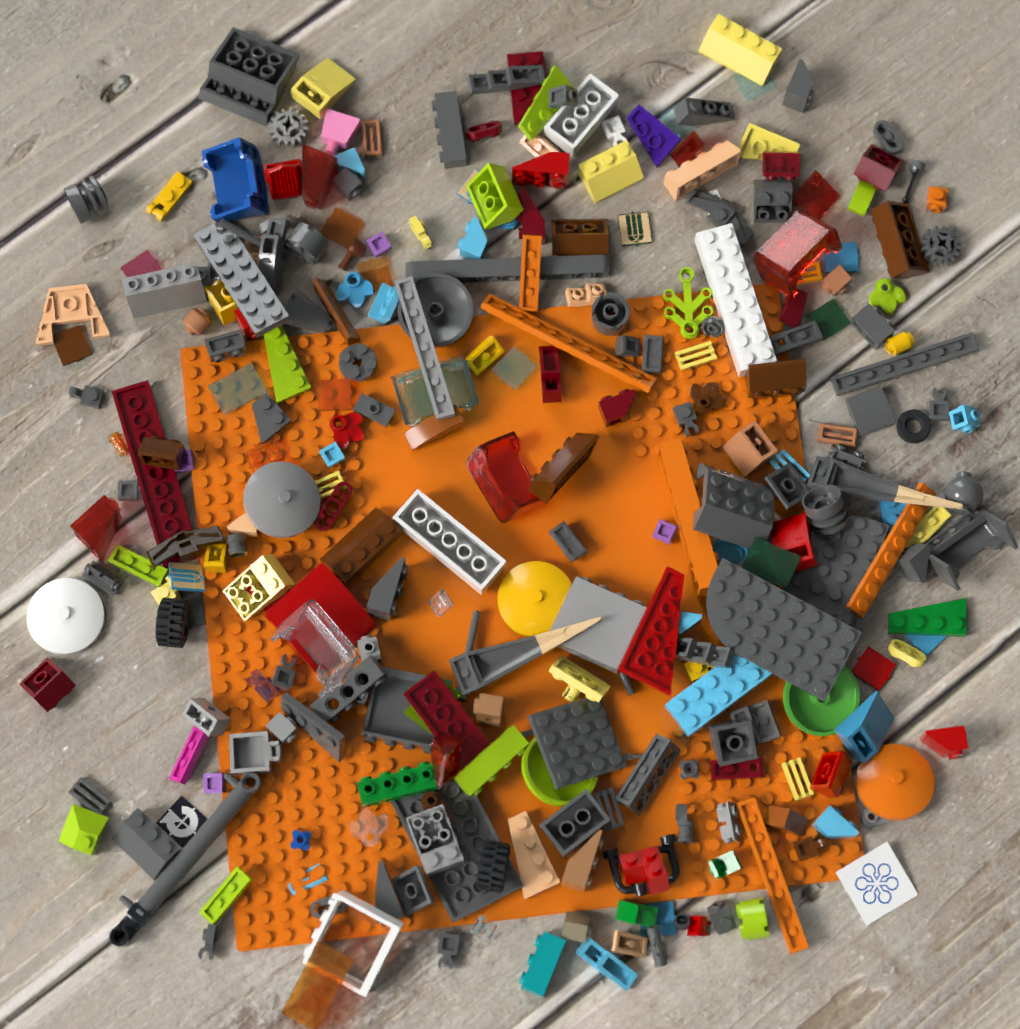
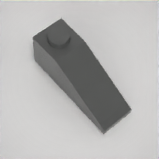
M379 861L374 907L397 920L404 919L382 861ZM375 919L376 923H381L382 927L387 926Z

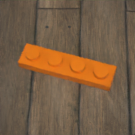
M523 235L519 309L523 311H538L542 235Z

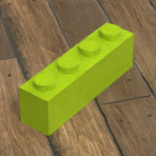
M514 725L510 726L452 779L467 796L472 794L476 796L483 790L482 785L486 781L490 783L498 776L497 771L501 768L505 770L513 763L511 759L515 755L519 757L525 752V746L529 742Z

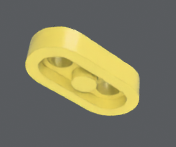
M893 639L888 646V650L893 657L902 659L912 667H921L926 660L923 652L901 640Z

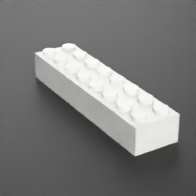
M733 224L697 232L695 244L712 291V297L719 318L725 326L724 334L738 377L746 375L748 365L777 362Z

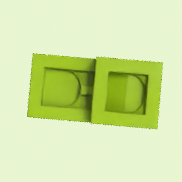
M860 180L847 210L864 217L876 188L872 184Z

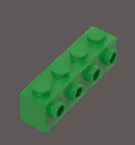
M423 762L418 764L416 768L410 769V766L398 769L399 772L391 774V771L380 773V777L372 778V776H366L361 778L360 782H357L362 807L366 808L440 789L434 763Z

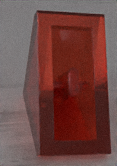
M693 131L670 155L680 168L684 162L688 160L693 161L700 153L704 152L706 145L697 132Z

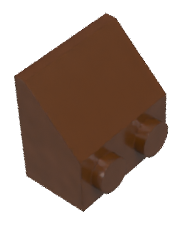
M157 436L145 437L138 450V456L144 465L180 471L185 448L180 441L175 439L165 441Z

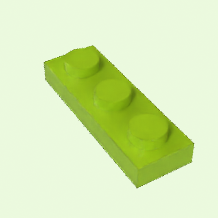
M118 544L108 559L109 563L156 587L161 586L169 572L168 569L160 565L153 570L148 559Z
M236 867L199 913L210 924L216 925L253 879L240 867Z

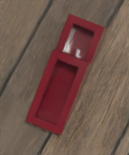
M539 346L543 403L562 402L558 348L555 346Z

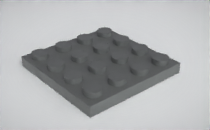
M584 698L528 716L555 790L627 767L601 700L597 702Z

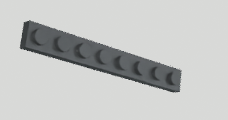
M970 332L830 378L837 397L977 352L979 348L973 333Z

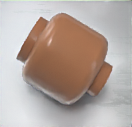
M200 307L198 309L192 308L183 319V323L186 325L185 330L193 336L195 333L198 335L204 334L211 324V315Z

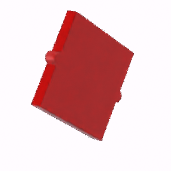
M868 646L862 656L857 658L858 662L851 672L879 691L885 681L890 679V674L896 667V664Z

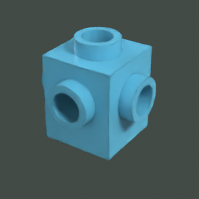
M961 405L949 412L953 430L971 433L975 431L974 428L981 426L980 414L975 407Z

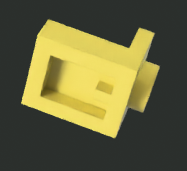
M168 576L165 578L167 581L165 584L151 591L158 605L162 598H181L179 590L171 589V582Z

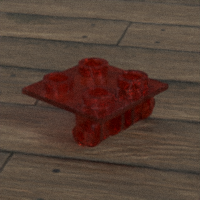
M815 170L792 196V203L795 206L800 205L817 223L840 195Z

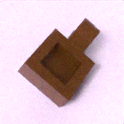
M812 836L792 843L799 862L818 856L817 849L829 846L827 837L813 842Z

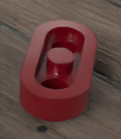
M490 121L474 125L465 130L467 139L472 142L480 141L485 137H496L503 131L500 121Z

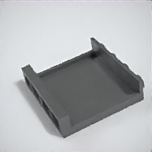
M383 667L387 674L384 676L385 680L377 687L373 685L364 728L361 733L362 737H365L366 741L374 743L377 740L384 741V744L388 746L399 744L404 745L403 748L408 750L419 748L423 749L422 752L427 754L439 753L440 743L403 695L405 691L426 675ZM441 679L450 692H452L453 681Z

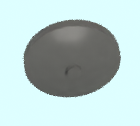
M429 273L414 279L434 347L443 348L459 341L467 333L473 320V302L466 287L456 278L442 273ZM399 300V322L405 334L411 339Z

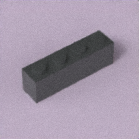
M457 91L434 93L435 100L431 102L433 112L436 111L437 117L434 118L435 129L439 128V134L436 135L437 144L442 147V152H439L440 163H444L445 169L467 166Z

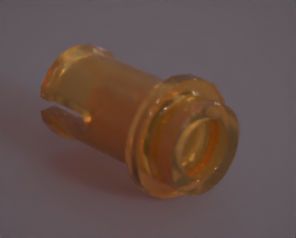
M115 432L108 437L109 443L113 444L119 457L125 456L124 452L126 455L129 453V449L122 439L123 435Z

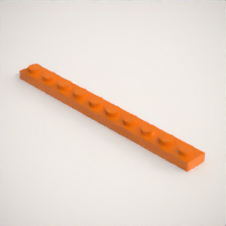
M489 294L482 302L481 309L489 314H493L505 322L511 323L523 331H527L556 348H560L572 356L578 357L588 364L594 365L604 372L621 379L623 382L637 387L641 391L649 393L656 382V377L492 294Z

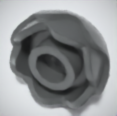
M710 316L703 320L701 329L705 335L716 338L723 334L725 326L719 317Z

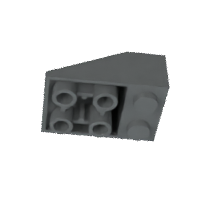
M402 557L372 588L367 604L369 616L391 621L392 616H396L398 610L397 598H401L403 592L402 579L406 580L409 570L407 569L408 564H406L405 557Z

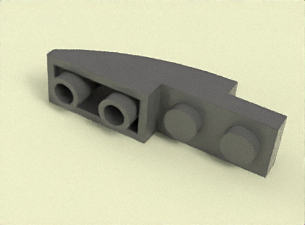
M270 218L267 232L262 234L258 268L277 296L285 259L282 258L290 221Z

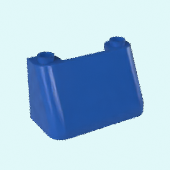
M238 137L202 151V164L213 173L217 204L212 205L210 215L214 221L219 222L222 219L226 221L262 216L268 213L269 207L260 153L254 144Z

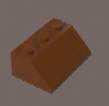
M551 219L552 256L608 255L609 233L607 219Z
M805 359L748 365L745 375L748 398L758 400L763 399L764 396L771 395L776 398L789 393L791 395L802 394L806 389Z

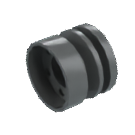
M93 175L88 177L91 183L90 186L87 185L84 179L81 180L82 190L76 184L64 188V192L80 224L92 219L90 212L92 209H94L98 216L101 215L98 208L100 205L105 212L109 211L105 192Z
M830 484L821 485L811 489L803 496L802 504L811 529L815 534L831 535L844 529L849 523L850 517L841 491L837 486Z

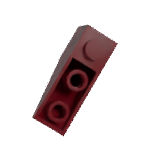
M521 186L520 193H517L523 207V211L518 215V222H522V228H518L519 239H522L523 235H542L541 245H545V220L524 186Z

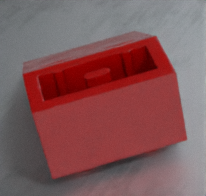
M549 152L513 166L512 183L517 186L534 185L538 188L551 186L555 189L567 188L570 153Z
M806 513L774 521L770 531V540L775 567L779 574L784 576L818 566Z

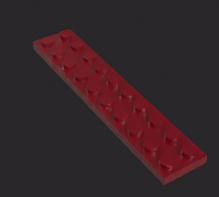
M148 380L112 390L111 392L156 544L162 543L174 536L175 533L183 530H193L175 470L144 465L138 456V450L145 437L157 436L166 441ZM200 552L199 555L181 561L177 554L162 563L164 568H168L169 562L185 563L201 558Z

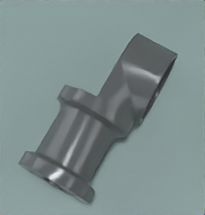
M676 804L675 819L679 827L677 843L693 844L695 842L693 839L695 823L687 822V804Z

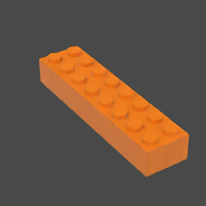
M679 438L659 443L656 455L676 525L678 526L677 529L697 598L707 596L710 581L718 567L719 557L717 552H713V536L693 530L694 512L702 507V498L697 496L698 484L696 479L693 480L692 463L687 461L688 449L686 443L682 444V440Z

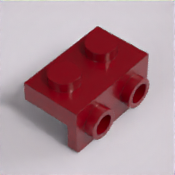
M763 152L762 176L768 180H776L777 177L795 180L796 177H800V152Z

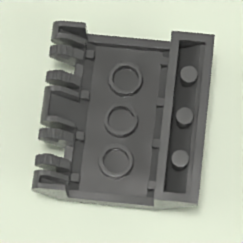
M700 463L697 468L696 479L699 480L704 476L702 507L694 512L693 530L761 552L773 527L774 491L767 485L756 481L752 483L747 478L724 470L718 471L715 467Z

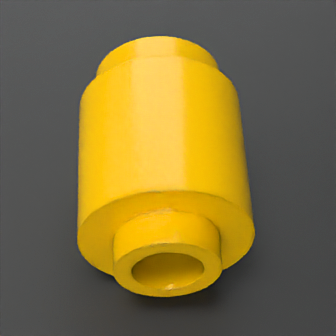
M901 332L886 339L885 349L888 354L896 356L911 349V346L914 345V339L909 332Z

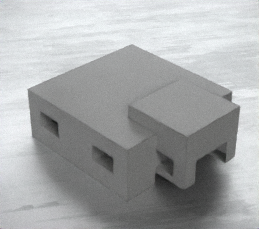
M268 731L229 734L230 773L232 775H244L249 772L254 774L273 773L272 764L283 763L282 743L280 741H271V733Z

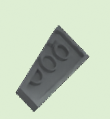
M287 692L281 696V709L301 726L338 762L343 760L345 736Z

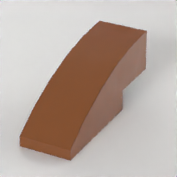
M456 404L453 405L455 416L437 421L435 415L404 433L412 451L446 436L448 432L464 425V420Z

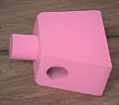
M326 109L321 134L322 143L327 144L325 153L335 156L338 148L347 150L361 127L360 119Z

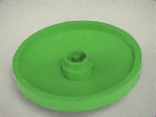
M845 665L825 702L788 682L785 683L783 691V704L790 721L801 731L815 736L836 734L834 729L853 713L860 703V690L857 680Z

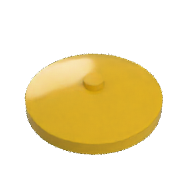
M542 561L520 564L509 571L500 584L498 591L500 615L510 629L522 636L530 637L548 632L559 613L572 583L561 569L552 564Z

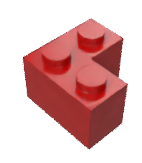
M658 846L619 855L621 871L626 885L646 881L650 895L670 890L668 875Z

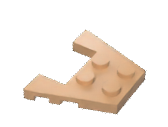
M87 284L48 289L43 309L44 313L40 322L38 337L36 338L37 346L54 344L53 325L91 321L93 339L110 337V332Z

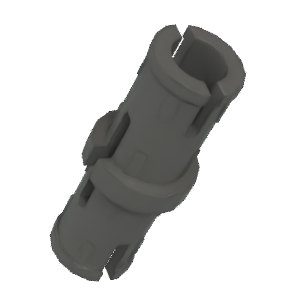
M659 925L648 926L646 928L650 941L648 946L649 950H652L654 966L667 965L663 949L665 944L661 940Z

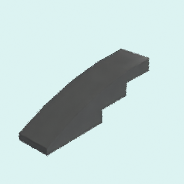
M542 65L508 66L506 70H488L486 74H469L467 76L470 94L521 89L543 84L545 80Z
M678 637L675 659L729 669L735 650L730 647L715 646L712 643L697 642L691 638Z

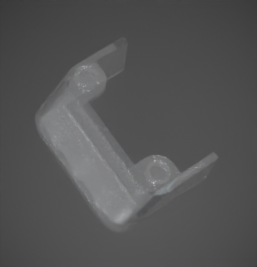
M312 599L305 602L283 621L271 637L272 642L280 637L288 641L296 638L319 665L317 668V679L324 685L318 695L320 698L344 684L359 658L356 648L319 604Z

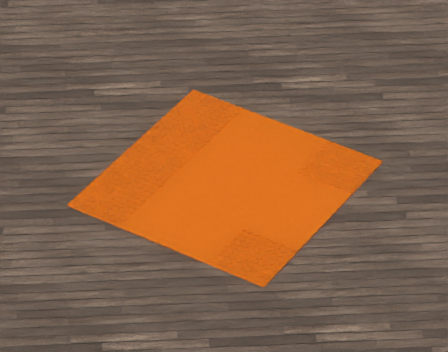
M776 283L752 285L769 337L784 332V323L778 321L782 313L778 285ZM701 291L691 292L692 302L700 295ZM707 291L703 292L704 296L710 295ZM684 293L675 294L684 302ZM668 294L665 296L670 298L672 297V294ZM663 295L625 299L630 310L629 321L626 328L617 336L603 335L592 326L591 313L593 305L580 307L559 306L541 308L538 311H525L642 370L644 335L663 336L661 374H650L657 379L649 393L641 391L637 387L623 382L621 379L558 348L562 402L543 403L539 346L553 345L527 331L521 330L511 323L505 322L493 314L473 316L470 328L459 341L447 347L435 348L452 405L456 404L464 420V425L448 432L446 436L413 451L404 433L435 414L413 342L405 334L400 324L355 329L360 337V341L352 345L365 344L374 352L377 360L373 376L363 382L348 380L340 372L339 355L349 345H347L339 331L287 336L311 386V390L278 404L289 417L291 423L262 445L252 403L266 392L276 403L265 339L244 341L247 352L243 356L237 358L233 356L228 357L225 361L219 363L210 361L206 346L182 348L180 353L189 449L193 451L195 469L192 470L197 529L219 526L226 540V537L231 535L227 526L246 513L243 505V493L249 478L260 467L272 462L295 464L308 472L314 481L340 471L344 482H348L353 489L348 501L327 531L317 530L314 522L306 531L290 538H275L259 531L258 538L245 536L244 546L247 547L248 554L241 557H229V545L227 544L226 573H207L204 567L207 546L199 547L200 565L202 566L203 576H205V592H203L213 702L215 707L231 718L223 736H217L220 773L232 775L230 773L229 734L268 731L266 725L279 712L287 718L289 715L285 714L281 709V696L286 692L314 712L310 705L329 690L335 672L341 670L349 673L362 662L357 643L319 678L280 637L279 631L265 618L264 614L266 611L264 609L247 621H244L223 590L262 555L273 554L295 583L294 586H296L322 562L320 558L375 507L393 520V516L417 489L507 561L506 568L487 590L480 595L402 531V536L346 587L368 613L367 604L372 588L402 557H405L406 564H408L407 569L409 570L406 580L402 579L403 592L401 598H397L398 610L396 616H392L391 621L370 616L377 626L367 635L377 637L382 663L379 664L382 667L428 675L435 670L441 679L453 681L451 692L453 694V690L458 686V682L449 660L465 653L472 614L475 610L480 612V619L473 650L526 638L510 629L502 619L498 609V591L502 580L509 571L520 564L531 561H542L558 567L567 575L572 584L576 576L579 578L586 577L592 581V584L597 586L599 584L604 585L615 594L620 592L633 602L638 600L644 603L645 607L648 606L660 578L668 566L685 575L680 610L682 612L702 614L701 622L683 634L681 638H691L697 642L712 643L715 646L725 647L711 628L706 608L707 596L697 598L678 529L670 545L652 538L660 519L677 526L656 455L658 444L681 438L682 444L686 443L688 449L686 456L687 461L692 463L693 480L697 478V468L700 463L744 478L722 447L740 430L756 421L778 450L776 456L784 449L806 470L795 396L789 393L776 398L772 397V395L764 396L763 399L758 400L748 398L745 376L738 377L724 332L716 338L707 336L701 329V323L699 325V333L695 338H684L680 332L681 327L672 319L669 320L664 317V310L667 307H673L675 313L684 320L685 314L671 301H665ZM712 296L693 312V320L706 305L713 308L712 316L719 317ZM708 309L704 310L705 314L711 313ZM667 311L666 314L671 316L673 312ZM692 328L686 329L688 333L693 332ZM622 335L639 338V357L616 356V339ZM493 336L505 352L477 376L464 363L463 359L487 337ZM783 340L779 341L780 346L785 345ZM711 341L717 360L683 371L680 370L675 352ZM708 348L680 356V358L707 350ZM788 352L776 356L777 362L788 361ZM707 354V355H704V356H701V357H698V358H695V359H691V360H688V361H685V362H682V363H683V365H684V364H687V363H690V362H694V361H697V360H700V359L709 357V356H711V355H710V354ZM354 360L353 365L360 367L362 361ZM709 382L717 383L719 386L718 396L726 399L725 405L721 409H712L707 414H699L694 408L695 401L690 397L691 386L694 383L701 387ZM635 389V399L625 420L606 427L598 408L599 401L608 395L612 397L619 395L618 393L622 390ZM362 393L396 410L387 428L362 416L363 420L358 426L364 433V439L358 442L349 441L346 449L339 447L345 460L331 468L327 467L319 451L335 442L333 439L334 432L330 428L332 417L356 413L353 411V408ZM691 402L697 417V421L693 423L698 426L699 432L696 434L694 429H689V437L687 438L684 435L685 426H678L672 408ZM338 422L336 423V426L342 427L343 423ZM576 433L597 434L600 436L591 456L547 504L529 491L532 476L536 472L539 474L542 471L541 467L547 460L550 462L553 459L552 456L558 448L561 450L564 447L563 444L568 437L572 438ZM769 461L745 478L749 479L752 483L756 481L769 486L765 477L776 471V469L769 464ZM779 461L776 462L780 467H783ZM796 469V471L798 472V474H799L802 478H804V476ZM704 476L699 480L696 479L698 498L703 496ZM336 477V478H334V479H332V480H330V481H327V482H325V483H323V484H321V485H318L317 487L320 488V487H323V486H325V485H327V484H329V483H332V482L338 480V477ZM336 486L321 492L320 495L334 489ZM347 489L343 490L339 493L338 496L334 494L333 498H337L341 501V503H343L344 499H341L342 495L348 494L349 492L347 491ZM775 494L773 522L805 513L802 501L790 510H787ZM328 498L320 501L319 512ZM330 501L328 509L331 512H336L339 509V505L336 501ZM325 510L322 512V514H326L325 517L318 519L320 528L328 526L326 523L328 517L331 519L334 517ZM565 521L587 550L586 554L573 563L568 560L549 535V531ZM808 521V525H809V529H810V533H811V532H812V529H811V526H810L809 521ZM791 574L781 576L782 583L777 587L785 591ZM555 647L485 689L469 694L467 701H458L489 744L496 740L510 726L514 725L519 732L532 729L528 720L529 715L570 703V701L562 696L568 683L555 679L552 673L548 672L551 666L561 656H564L611 685L608 693L601 701L623 757L626 753L631 755L644 754L656 734L671 740L681 751L640 816L633 813L628 807L618 803L624 826L605 831V829L602 831L601 836L605 838L601 851H596L595 855L599 856L595 870H590V874L593 875L589 889L585 888L584 893L561 886L568 861L580 849L567 859H564L539 826L562 807L552 806L541 801L529 790L522 774L521 763L523 754L519 757L515 755L511 759L513 763L505 770L501 768L496 772L498 776L492 782L486 781L482 785L483 790L477 794V797L500 841L510 844L509 859L518 876L519 872L508 819L522 812H527L560 883L524 900L521 888L479 911L452 923L430 878L426 876L421 860L392 803L386 802L363 808L357 782H360V779L366 776H372V778L380 777V773L391 771V774L399 772L398 769L410 766V769L416 768L418 764L423 762L434 763L436 768L447 770L455 775L460 770L441 745L439 753L427 754L422 752L423 749L419 748L408 750L403 748L404 745L388 746L384 744V741L377 740L375 743L366 741L361 733L364 728L370 701V692L365 705L354 702L355 706L347 712L343 710L336 722L333 724L328 723L345 736L343 760L338 762L297 724L295 726L297 728L296 738L291 743L286 742L284 745L282 744L283 763H273V773L256 774L262 783L260 790L253 795L225 828L230 874L236 867H240L253 879L233 904L237 950L243 952L311 944L314 940L311 938L316 927L320 928L322 924L320 919L312 915L310 911L311 904L316 900L330 897L333 893L337 894L341 889L374 907L379 861H382L397 899L398 896L391 879L416 865H420L434 901L433 906L405 916L400 904L404 919L399 920L404 923L400 933L567 913V911L580 912L614 908L618 906L619 899L647 904L765 890L764 882L739 813L736 818L742 830L741 842L733 841L732 839V843L725 844L724 840H722L720 826L726 825V822L719 823L716 811L718 804L725 803L726 805V801L735 805L738 802L753 797L756 799L763 821L769 805L791 809L807 818L801 837L765 825L787 887L840 881L835 872L864 856L851 765L850 772L843 783V791L838 798H828L813 790L814 795L795 801L781 764L800 757L811 785L823 752L842 751L848 758L849 752L837 733L829 736L807 734L790 721L783 704V691L786 681L775 675L769 677L688 738L665 708L667 702L694 683L691 682L683 666L687 661L674 659V674L670 697L631 677L629 679L636 693L629 696L619 674ZM284 654H287V663H291V660L294 657L296 658V664L291 668L296 673L291 690L289 691L271 685L275 667L277 665L281 666L280 659ZM581 692L577 700L587 698L586 694ZM480 693L503 697L500 727L478 724L476 717H473L475 698L479 699ZM335 698L331 700L332 708L337 709L339 707V702ZM768 700L781 737L756 746L757 757L765 759L763 770L766 772V778L711 781L710 760L717 759L711 745L708 725L732 721L730 712ZM271 734V741H279ZM534 734L527 737L526 740L530 742L535 737ZM670 749V751L668 752L667 758L673 751L672 749ZM640 758L631 759L630 761L625 760L627 767L599 776L594 789L590 793L595 799V792L608 790L612 787L617 797ZM682 760H697L699 763L697 766L699 777L697 779L687 778L683 780L680 777L681 767L679 763ZM795 764L805 793H807L808 791L806 789L799 767L797 764ZM750 765V772L756 771L755 765ZM661 766L658 768L657 774L661 770ZM788 766L790 776L799 796L801 795L791 766ZM243 775L234 777L240 782ZM253 778L248 779L246 782L247 788H253L256 785V780ZM226 779L225 793H222L223 801L234 789ZM607 794L613 817L617 824L619 822L611 795ZM600 796L603 811L609 817L604 798ZM640 799L638 800V802H637L636 805H635L636 808L638 807V805H639V803H640ZM676 804H687V822L695 823V827H693V839L695 842L693 844L673 843L680 867V874L678 879L669 885L670 890L650 895L649 890H647L648 894L636 897L635 893L624 894L617 890L608 859L604 860L602 852L618 848L619 855L654 846H661L660 837L675 834L677 840L679 838V827L675 819ZM829 806L838 808L843 813L842 817L845 820H851L858 827L859 834L855 838L827 839L829 846L817 849L818 856L799 862L792 843L812 836L813 842L825 838L812 825ZM294 830H299V832L309 831L312 837L309 839L310 848L307 851L291 848L290 844L293 841L292 832ZM731 850H735L743 868L724 878L716 879L709 870L710 865L708 861ZM668 852L660 854L667 875L670 876L672 868ZM320 863L321 866H316L313 870L305 873L307 869ZM618 864V868H619L621 880H622V883H623L625 886H633V885H635V884H639V883H644V882H646V881H641V882H638V883L626 885L625 880H624V877H623V874H622V871H621V865ZM324 874H326L328 878L327 881L320 883L308 890L302 888L308 884H311L323 878ZM310 877V879L304 882L302 881L303 879ZM289 883L291 884L293 890L296 891L294 895H292L289 889ZM341 902L338 909L342 908L341 906L344 904V902ZM318 904L314 912H318L321 915L323 914L322 910L328 909V906L321 907ZM348 905L345 912L334 916L322 942L386 935L390 932L391 927H382L381 923L377 924L374 918Z

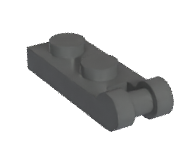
M812 321L775 334L769 338L775 356H779L790 350L821 340L823 336L816 321ZM783 340L785 345L780 346L779 341Z

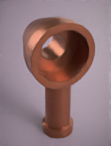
M355 238L342 262L338 265V268L345 272L353 256L362 258L367 250V247L359 238Z

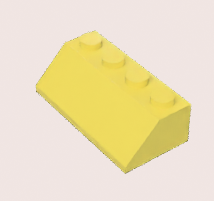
M718 14L711 24L699 52L762 87L780 59L782 48Z

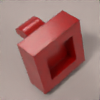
M689 916L690 926L687 930V936L705 937L710 935L709 932L705 931L706 925H711V922L707 921V917Z

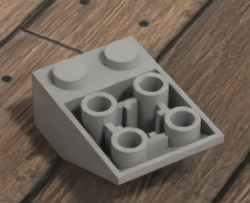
M443 804L406 818L427 877L464 864V858Z

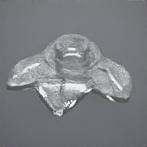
M367 808L361 811L358 821L349 822L351 834L354 837L360 838L361 842L368 847L377 845L380 841V835L388 827L386 814L376 818ZM373 834L374 839L368 840L367 835Z

